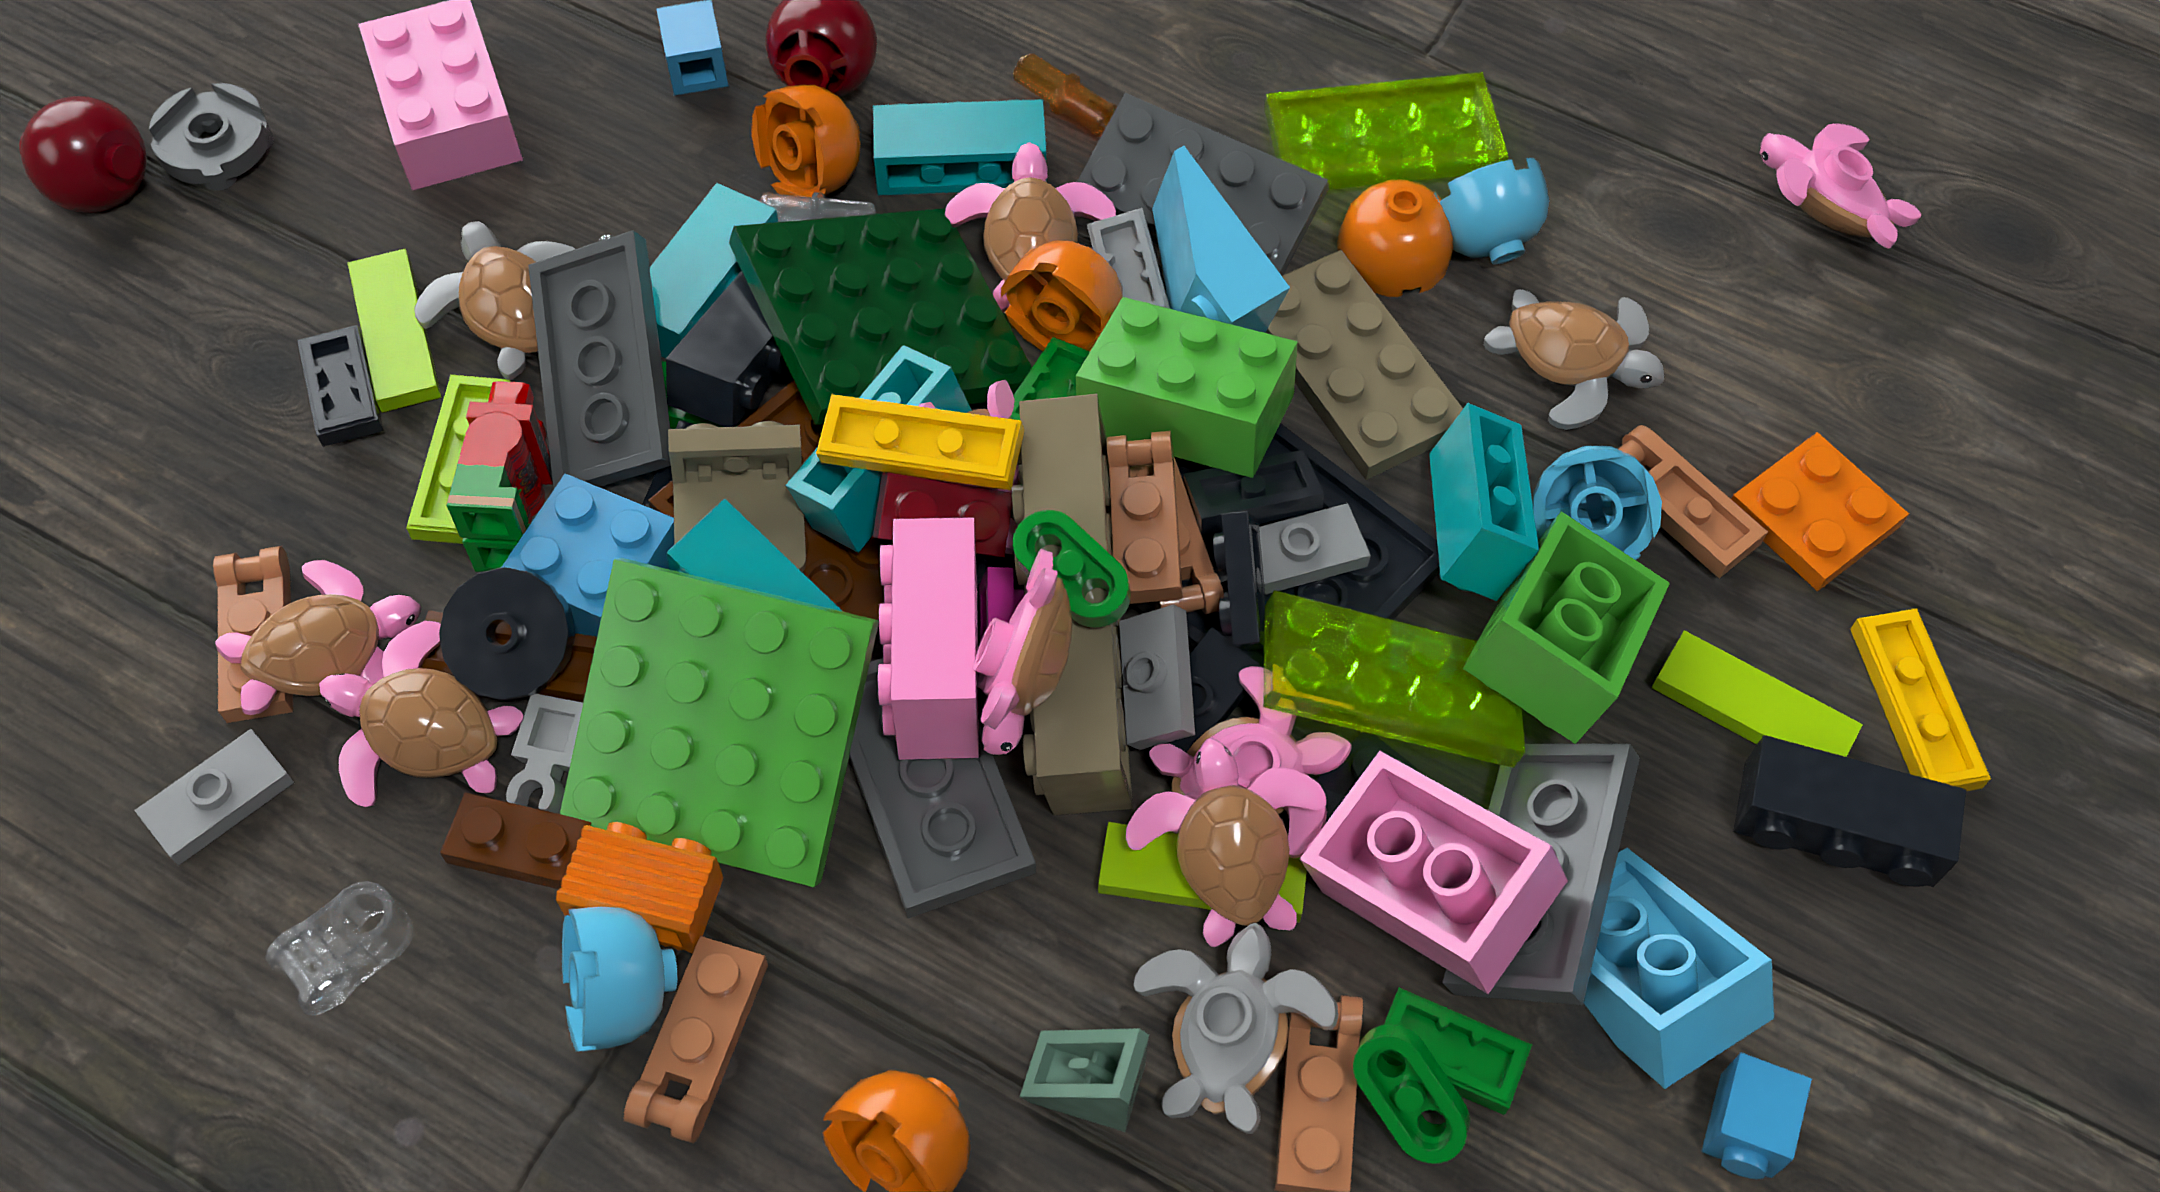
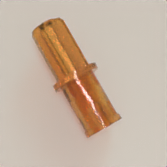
M1034 53L1023 55L1018 60L1017 66L1013 71L1015 81L1048 102L1051 112L1054 114L1063 112L1092 131V134L1097 137L1102 136L1105 131L1101 124L1103 123L1107 126L1117 108V105L1109 103L1080 84L1081 79L1077 74L1070 73L1066 75Z

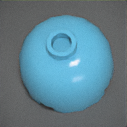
M1526 158L1528 169L1515 170L1512 159L1476 169L1448 183L1451 195L1445 197L1439 203L1450 223L1454 251L1471 258L1489 256L1492 264L1505 263L1525 253L1523 243L1538 234L1547 218L1549 206L1546 181L1537 160Z
M1583 446L1562 454L1543 471L1533 492L1532 503L1538 538L1542 536L1562 511L1636 560L1641 556L1640 552L1649 545L1652 537L1655 538L1661 525L1662 500L1653 476L1634 456L1612 446Z
M616 907L570 909V915L565 916L563 923L562 974L563 983H569L573 1007H565L570 1036L575 1050L606 1049L630 1043L648 1032L660 1016L664 992L676 990L677 964L673 949L661 950L654 928L639 914Z

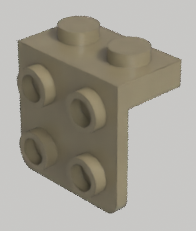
M763 421L747 427H717L712 424L701 423L691 425L686 429H668L669 458L673 478L675 544L725 498L803 572L806 568L804 514L785 486L802 466L800 425H783L774 421Z

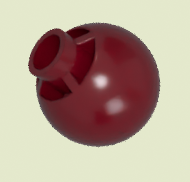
M782 0L772 13L767 25L765 39L767 57L774 73L786 87L815 85L829 90L840 98L859 87L867 78L874 65L877 53L876 31L870 15L858 0Z
M65 97L45 105L28 122L19 144L25 172L34 187L52 203L71 211L95 213L110 210L121 205L137 191L146 171V147L136 125L117 107L92 97Z

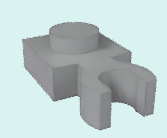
M540 694L530 696L511 756L521 763H526V767L516 774L509 783L506 794L507 802L527 807L530 794L535 789L542 787L543 795L538 808L559 814L565 791L560 781L563 772H569L583 706L582 702Z

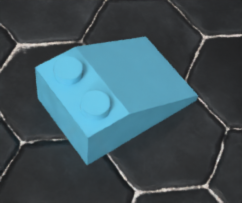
M1182 146L1175 150L1152 208L1169 307L1173 310L1266 333L1290 286L1186 147Z
M1625 848L1618 852L1584 1004L1615 1045L1666 1089L1774 1019L1772 960L1634 852Z

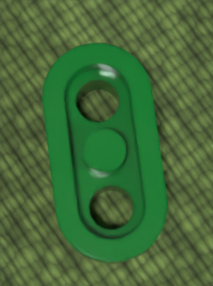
M1041 510L1030 514L1020 522L1013 536V550L1018 565L1026 576L1029 577L1040 549L1047 545H1057L1062 548L1060 553L1053 558V570L1058 571L1057 577L1062 579L1064 588L1067 590L1071 608L1070 613L1074 621L1083 626L1098 628L1108 626L1124 615L1131 600V590L1125 569L1072 518L1060 511ZM1102 588L1109 592L1107 598L1102 602L1090 603L1085 600V596L1092 589Z
M1381 1025L1366 1033L1354 1057V1076L1358 1085L1400 1147L1409 1156L1425 1163H1443L1454 1158L1462 1150L1466 1141L1470 1125L1469 1111L1427 1046L1416 1033L1400 1025ZM1388 1050L1396 1051L1403 1056L1405 1063L1402 1065L1389 1064L1384 1060L1382 1052ZM1426 1110L1437 1111L1443 1115L1446 1121L1441 1124H1432L1423 1117L1422 1112Z

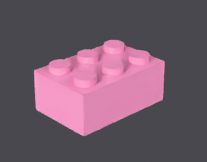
M449 0L359 24L392 139L412 191L523 160L470 0Z
M974 518L893 519V545H881L880 576L881 585H884V604L879 606L880 644H883L884 664H879L878 696L879 705H882L883 734L896 735L899 760L979 758L978 671L973 670L978 651Z
M1381 751L1378 752L1300 858V861L1322 893L1487 994L1490 993L1567 883V878L1551 845Z

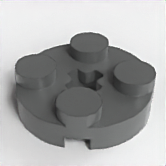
M226 83L211 84L214 92H203L196 95L191 87L174 94L156 110L151 118L149 127L153 136L151 147L161 167L169 175L180 181L204 184L206 188L213 191L231 187L236 182L237 176L252 168L261 159L265 151L273 144L274 139L257 99L245 89ZM204 131L208 133L219 131L210 138L201 139L200 134Z

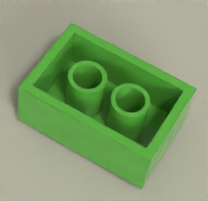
M1122 297L1076 374V396L1098 395L1107 437L1127 435L1128 441L1151 439V432L1171 430L1174 457L1253 478L1294 396L1298 341Z
M1561 511L1538 539L1539 551L1504 592L1463 669L1482 681L1490 689L1497 691L1536 717L1545 726L1552 728L1576 744L1618 698L1670 583Z

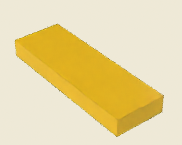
M831 394L816 455L821 463L1011 490L1025 429L1021 420Z
M1911 609L1858 618L1850 630L1910 774L1966 789V791L1983 789L1991 780V777L1918 610Z

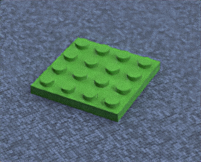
M614 559L560 814L592 822V827L607 830L608 824L611 822L625 823L643 831L647 835V840L671 846L672 841L676 838L690 839L709 848L712 852L711 856L716 857L718 863L816 887L822 881L879 620L629 559Z

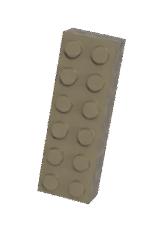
M1088 394L1019 401L1020 420L1025 431L1017 462L1020 485L1012 486V503L1016 525L1037 511H1060L1072 518L1113 556L1107 435L1098 395ZM1047 545L1042 548V550L1053 553V558L1062 549L1057 545ZM1015 556L1017 581L1019 585H1024V593L1026 595L1028 593L1026 585L1029 577L1021 570ZM1095 588L1087 593L1085 600L1090 603H1099L1107 598L1109 592L1102 588ZM1121 618L1108 626L1098 628L1083 626L1072 619V638L1070 648L1068 649L1069 655L1060 681L1045 702L1030 712L1032 730L1035 734H1025L1023 737L1025 769L1027 776L1033 775L1035 794L1046 796L1053 815L1133 809L1129 745L1126 743L1119 625Z

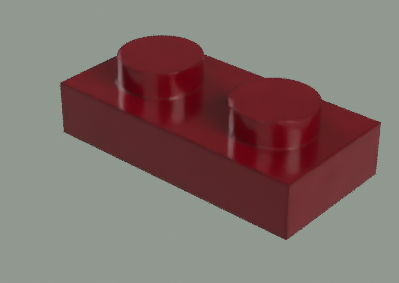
M883 472L873 537L893 540V519L974 518L976 553L1005 557L1013 506L1012 492Z

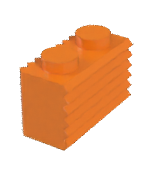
M611 822L608 824L607 830L585 825L582 828L581 838L577 841L576 850L572 853L571 863L567 866L566 875L562 878L561 888L557 891L556 901L565 916L570 915V909L590 907L626 909L641 915L654 928L659 944L664 947L671 946L677 950H686L689 953H693L700 936L704 934L724 877L717 858L711 856V850L696 841L676 838L672 841L671 846L647 840V835L643 831L625 823Z

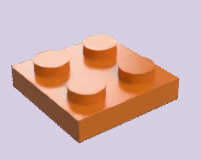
M1818 432L1736 492L1731 498L1732 501L1768 531L1763 542L1817 592L1900 528L1909 515L1903 507Z

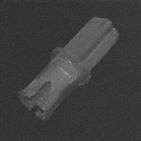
M764 192L760 201L776 208L778 222L877 214L875 206L870 202L825 199L824 194L821 192H814L812 197Z

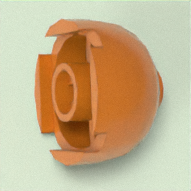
M815 85L787 86L765 94L764 97L767 98L765 104L756 106L752 115V140L756 158L761 169L770 166L774 175L781 181L771 184L775 191L791 203L806 204L821 199L845 185L859 163L860 132L855 118L842 100L829 90Z
M1387 180L1370 186L1351 202L1339 231L1338 251L1342 250L1376 294L1386 297H1401L1403 290H1413L1421 287L1420 293L1432 289L1446 274L1453 252V237L1450 223L1440 204L1441 198L1439 195H1437V199L1433 194L1434 192L1422 184L1408 180Z
M1054 240L1030 250L1019 260L1001 287V297L1007 294V299L1010 303L1005 311L1009 322L1025 340L1041 351H1044L1052 337L1091 351L1123 297L1122 285L1117 273L1104 257L1093 249L1073 241Z
M889 1070L862 1079L841 1096L823 1119L832 1121L823 1132L824 1142L840 1169L863 1192H866L871 1178L889 1192H953L967 1169L971 1150L966 1122L958 1108L959 1102L954 1092L938 1079H925L917 1074Z

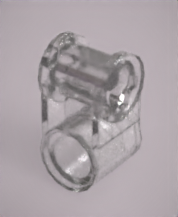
M369 881L357 882L344 888L334 899L302 923L294 925L283 932L268 948L265 958L272 970L284 972L299 992L297 1002L303 1012L311 1016L318 1015L342 1003L353 993L357 986L391 960L400 956L409 946L413 937V922L406 910L381 885ZM384 912L381 922L375 929L367 933H360L363 923L370 916ZM296 948H301V950L295 953ZM311 963L313 964V966H314L315 969H316L315 972L312 970V968H311V966H310Z

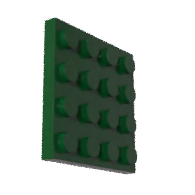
M946 208L733 226L729 245L815 425L824 424L831 394L859 398L903 345L950 366L968 404L987 402L989 387L1001 380L1008 382L1014 395L1031 370L1032 366L961 235L956 227L951 226L950 220L945 216Z

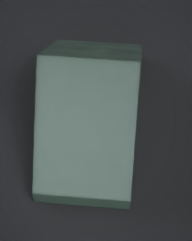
M1141 1029L1041 1031L1020 1097L1035 1105L1126 1132L1146 1064L1149 1034Z

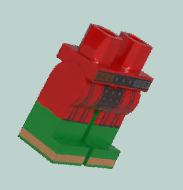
M495 381L492 383L488 402H469L466 414L469 427L465 433L446 506L459 536L463 538L462 543L475 572L502 567L531 524L532 517L540 511L545 502V490L542 484L552 485L553 483L550 453L545 441L547 433L543 422L538 420L533 407L534 396L531 387L524 382Z

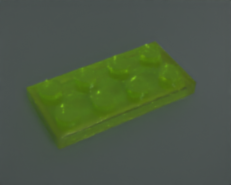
M1483 72L1266 94L1264 111L1275 157L1328 179L1329 190L1375 185L1387 180L1418 181L1457 177L1494 163L1506 161L1509 157Z
M1275 590L1271 594L1265 605L1264 708L1512 768L1517 765L1525 754L1522 708L1497 691L1490 689L1482 681L1463 669L1478 641Z

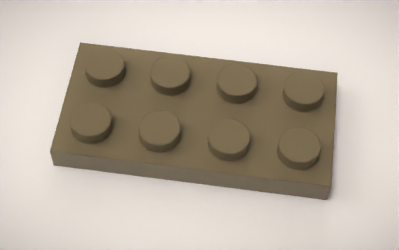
M1339 250L1283 275L1282 277L1290 286V289L1266 333L1298 341L1295 383L1365 480L1434 448L1463 408L1344 252Z

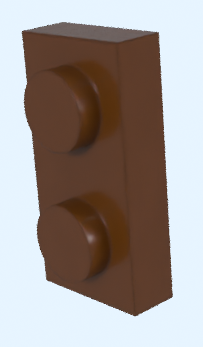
M464 793L440 854L447 864L560 889L562 878L567 872V866L571 863L572 853L576 850L577 841L581 838L582 828L585 825L591 826L592 822Z

